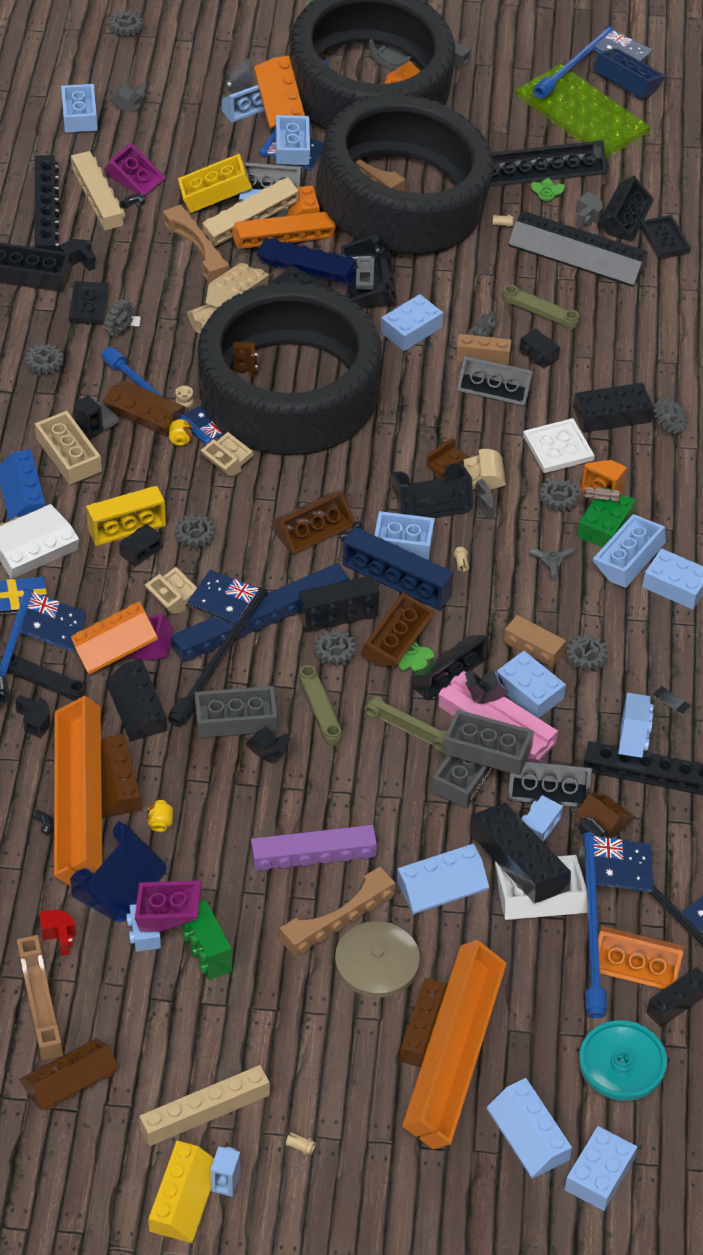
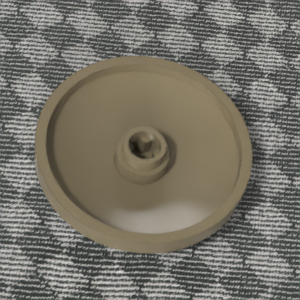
M372 921L359 924L343 935L336 948L335 965L340 979L351 990L364 996L380 998L400 993L413 982L419 970L420 955L416 942L404 929L388 922Z

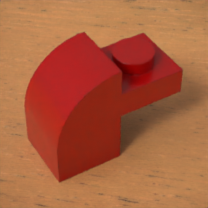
M62 910L40 911L42 939H59L61 956L70 955L69 947L73 946L72 937H76L73 918Z

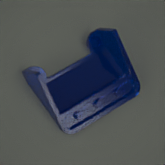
M118 821L113 828V836L118 840L119 845L95 873H92L87 868H83L72 875L70 882L73 898L116 922H124L127 920L126 914H130V905L137 904L139 883L159 882L166 874L167 866L129 826Z

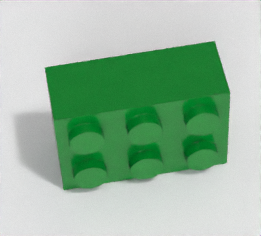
M621 494L619 501H612L610 498L609 500L594 499L579 522L577 537L604 547L634 514L636 500Z
M201 901L198 919L182 924L183 929L181 933L185 942L189 941L191 954L194 958L197 957L201 973L206 974L208 980H212L232 972V948L207 901Z

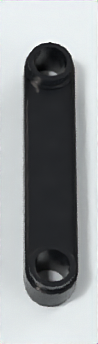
M14 653L12 654L7 674L20 677L70 698L72 701L86 696V687L82 681L71 679L16 656Z

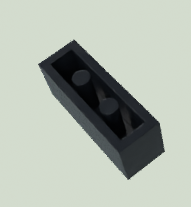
M695 967L649 999L646 1013L660 1028L703 998V972L698 967Z

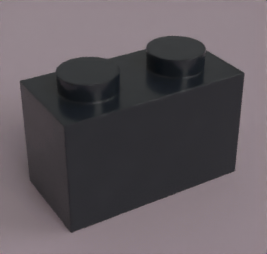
M535 328L521 337L520 351L543 369L559 360L560 346Z
M89 395L75 402V422L88 440L103 433L101 406Z
M148 524L138 528L134 533L119 542L120 556L134 567L163 548L162 535Z

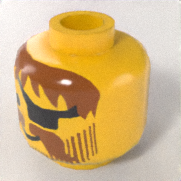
M183 419L173 421L169 427L170 441L177 446L189 444L192 440V425Z
M157 800L149 805L147 809V825L156 832L166 831L173 824V807L164 800Z

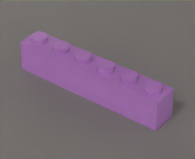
M373 825L251 839L254 871L288 868L299 865L308 866L316 863L326 864L334 861H349L360 858L368 859L376 857L377 850Z

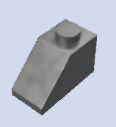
M245 59L230 72V80H227V89L231 90V95L251 88L249 59Z

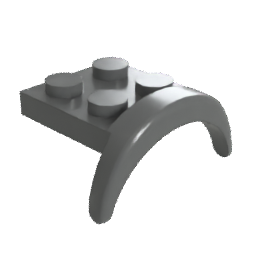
M372 39L369 41L373 58L386 69L394 71L408 61L413 60L403 52L386 45L377 50Z

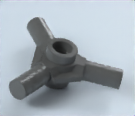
M571 547L561 552L554 550L542 552L535 548H532L530 551V555L542 559L543 563L550 568L552 580L558 579L557 568L562 563L563 558L574 554Z

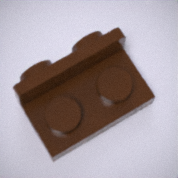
M233 342L234 371L251 372V379H255V372H258V362H255V360H258V350H255V342Z
M453 437L448 441H444L427 455L426 467L441 479L444 478V471L448 465L460 462L464 464V459L468 458L465 453L455 447L456 440Z

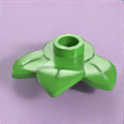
M546 178L541 184L532 182L531 188L538 194L541 200L550 201L556 195L563 193L564 184L554 185L549 178Z
M414 642L398 663V667L402 671L411 668L416 672L427 666L426 660L434 658V653L431 649L419 647Z

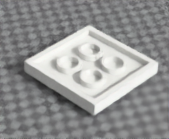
M573 418L523 431V437L543 473L594 460L595 455Z

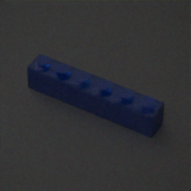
M264 237L256 254L262 264L288 269L293 265L308 275L347 285L352 284L356 275V269L359 268L355 259L350 256L344 257L334 252L327 253L321 249H310L305 245L298 246L289 241H279L276 238L269 239Z

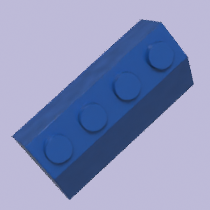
M31 449L13 452L0 464V486L9 521L15 517L20 518L45 507Z

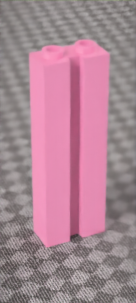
M465 671L459 676H455L451 684L447 688L444 687L439 693V707L453 716L458 709L534 730L533 747L527 759L540 760L557 742L558 730L504 696L489 703L474 702L466 686Z

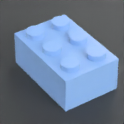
M94 84L61 86L65 132L97 131Z
M276 115V164L309 165V116Z
M420 294L381 317V333L403 351L441 329L443 325V312Z
M379 511L374 536L429 560L435 518Z
M661 548L645 571L642 587L693 610L703 596V566Z
M525 651L496 671L504 679L509 692L506 695L537 718H540L564 699L566 684Z
M627 693L620 727L618 754L642 758L643 751L648 750L649 733H651L653 704H650V696Z
M597 1126L567 1176L565 1191L605 1211L634 1162L638 1146Z

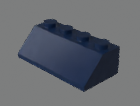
M617 47L599 52L593 68L598 75L610 79L612 83L622 86L624 90L634 93L636 97L641 99L651 96L666 76Z

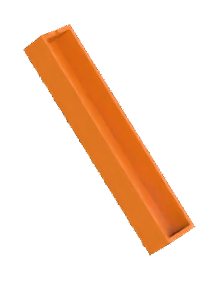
M83 696L55 711L54 876L70 887L85 880V876L89 878L102 871L101 706L87 696Z
M479 940L461 945L402 1125L414 1136H420L419 1139L432 1149L451 1145L507 964Z

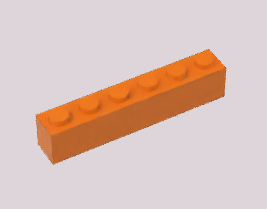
M317 212L235 222L232 236L237 249L332 238L336 226L334 221L328 216V213Z

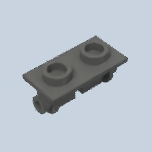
M490 310L488 314H483L476 323V326H473L467 334L487 337L497 325L493 310Z

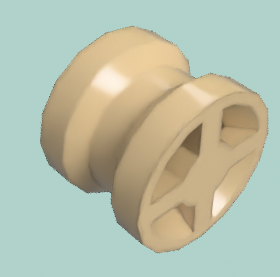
M189 386L178 387L176 389V403L186 408L191 407L194 402L192 388Z

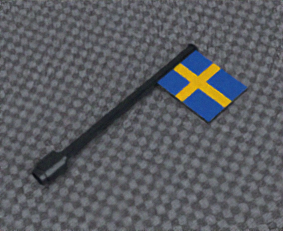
M44 577L0 580V614L18 612L25 587H30L34 590V593L47 597ZM0 675V705H4L9 699L7 680Z

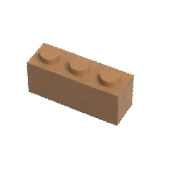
M459 334L456 361L463 362L464 356L509 365L511 340Z
M518 615L505 628L504 642L509 646L525 651L530 656L551 667L565 653L566 640Z

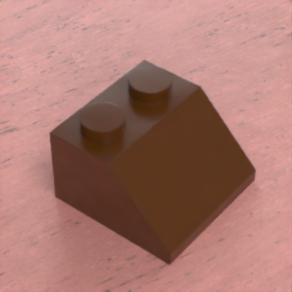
M589 793L576 813L582 817L581 821L588 816L592 819L595 818L608 831L607 837H615L635 818L633 814L609 796L600 793Z

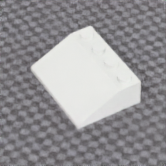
M50 504L0 526V562L9 577L13 579L78 550L79 538L71 525Z
M558 856L571 870L570 891L535 904L495 862L501 907L505 920L587 913V889L577 856Z

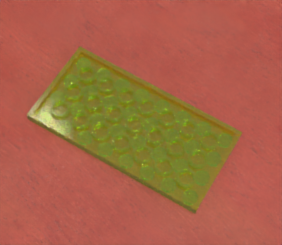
M562 64L555 66L515 89L517 97L580 142L604 140L605 158L646 135L651 129L648 124L571 70L555 83V90L546 98H537L534 94L535 85L544 77L551 78L564 66Z

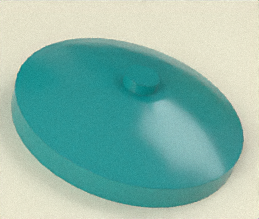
M616 1020L603 1023L587 1034L581 1045L579 1066L584 1079L596 1092L614 1100L632 1101L648 1096L659 1087L665 1075L667 1057L663 1044L648 1028L638 1023Z

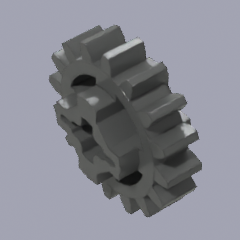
M125 10L122 12L117 11V15L112 14V17L109 18V29H111V32H115V35L121 34V37L124 35L127 37L129 35L135 36V32L140 33V30L143 29L141 15H137V12L131 13V10L125 12Z
M121 299V301L117 300L116 305H112V309L108 310L109 312L105 317L107 318L104 322L106 333L117 337L118 335L121 336L122 332H126V328L130 327L133 321L131 317L135 313L133 312L134 306H132V303Z
M41 343V346L35 344L34 349L29 348V352L25 353V364L28 370L32 369V373L38 372V375L45 373L47 376L48 372L54 374L55 369L60 370V366H63V353L61 349H57V345L51 347L50 343L47 346Z
M662 397L654 404L655 418L659 419L658 424L663 425V429L667 428L668 433L679 434L687 427L686 413L682 412L683 407L678 406V402L674 403L673 398L669 400L668 397Z
M554 477V481L548 479L547 484H542L539 494L540 501H543V506L549 505V510L555 508L556 512L559 509L565 512L566 508L572 510V506H577V501H579V488H576V483L570 484V479L564 481L563 477L560 480Z
M191 514V517L188 518L185 515L184 520L179 519L178 524H175V537H177L178 543L182 542V547L188 545V548L191 549L192 546H195L196 550H198L199 546L205 548L206 543L211 544V539L215 538V526H213L212 520L208 521L207 516L201 518V514L197 517Z
M332 629L331 633L324 631V636L319 634L318 640H315L314 653H316V658L321 659L322 664L328 662L329 667L332 664L338 667L339 663L346 665V660L351 662L352 656H355L356 643H354L353 637H349L348 632L342 634V630H339L337 633Z
M584 634L583 638L576 636V641L571 639L570 644H567L566 658H568V663H573L574 669L580 667L581 672L583 669H587L589 673L592 668L598 671V666L603 668L604 663L607 662L608 649H605L606 644H600L601 639L595 640L594 635L590 638H587L586 634Z

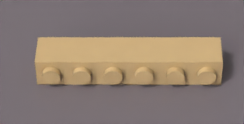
M90 151L71 155L72 170L104 231L123 226L124 210L123 208L120 209L118 199L114 198L113 189L109 188L107 178L103 177L102 169L98 167L96 157H93Z
M288 177L279 180L276 184L264 188L255 195L249 196L246 200L236 203L233 207L221 211L213 218H208L203 222L205 236L212 241L215 247L233 237L232 230L235 222L266 219L285 209L286 205L290 206L299 201V190Z
M260 1065L140 1115V1130L150 1147L270 1096V1082Z

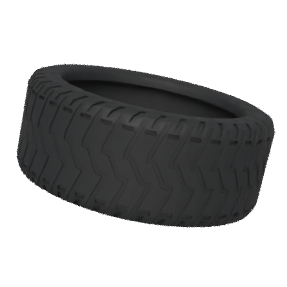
M314 0L303 9L293 25L289 51L303 111L306 116H309V119H312L319 126L322 125L325 130H327L330 122L340 111L351 105V103L358 100L361 101V99L366 97L372 98V96H384V94H393V96L405 94L406 96L423 97L446 105L456 55L455 42L449 26L444 18L423 0ZM372 39L376 44L392 47L410 56L422 68V71L404 81L389 84H372L355 81L340 75L329 68L320 56L339 45L369 42Z
M393 94L377 95L351 103L330 122L323 141L316 177V188L320 202L331 220L335 221L339 228L345 229L344 232L350 236L353 235L355 239L360 240L379 234L391 252H402L404 254L432 253L447 249L461 242L478 225L483 214L493 176V157L489 144L481 131L469 119L454 111V109L430 99L419 98L418 96H406L405 94H396L395 96ZM371 155H404L422 160L436 167L455 186L435 193L404 192L372 180L354 162Z
M299 282L271 283L267 286H257L253 290L250 288L243 291L242 294L238 293L232 296V299L223 302L210 315L201 331L198 340V379L201 403L208 417L217 428H220L225 434L229 432L253 450L260 449L261 452H273V454L280 455L285 453L287 455H298L299 453L303 455L335 447L361 430L376 409L380 396L382 354L380 336L370 317L358 304L331 289ZM233 342H255V350L276 344L312 346L338 358L349 370L335 382L319 389L297 393L268 391L249 384L231 369L234 365Z

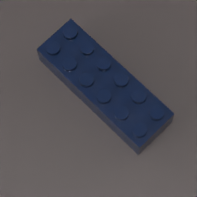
M354 527L343 541L344 567L364 576L373 575L376 582L400 593L404 592L415 600L439 611L443 609L452 597L454 572L448 568L437 565L430 560L424 559L413 552H409L398 545L387 542L357 527Z

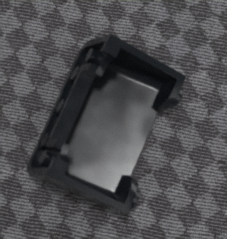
M375 234L340 246L341 253L339 257L341 262L345 263L348 268L350 290L346 291L345 296L360 307H380L397 304L392 255L380 235ZM357 257L374 258L373 290H356Z
M462 462L448 465L444 471V479L410 483L409 476L403 471L390 472L392 487L401 514L434 518L466 513L473 507L472 477Z

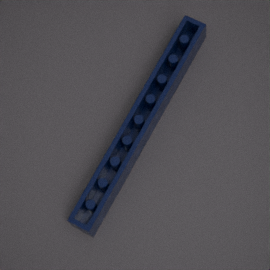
M336 563L269 592L268 595L264 596L236 639L243 638L254 631L261 630L270 624L277 623L288 616L298 613L299 591L349 580L348 575ZM214 616L171 635L172 649L182 663L193 660L202 654L209 653L220 647L235 624Z

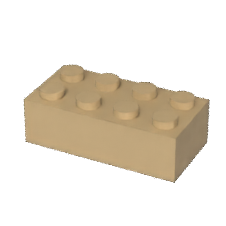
M239 263L209 283L206 303L219 307L223 302L232 299V296L238 293L242 294L245 290L250 288L253 290L261 285L267 286L270 274L265 273L262 269H254L247 264Z
M68 411L35 423L37 441L69 485L102 472L101 456Z

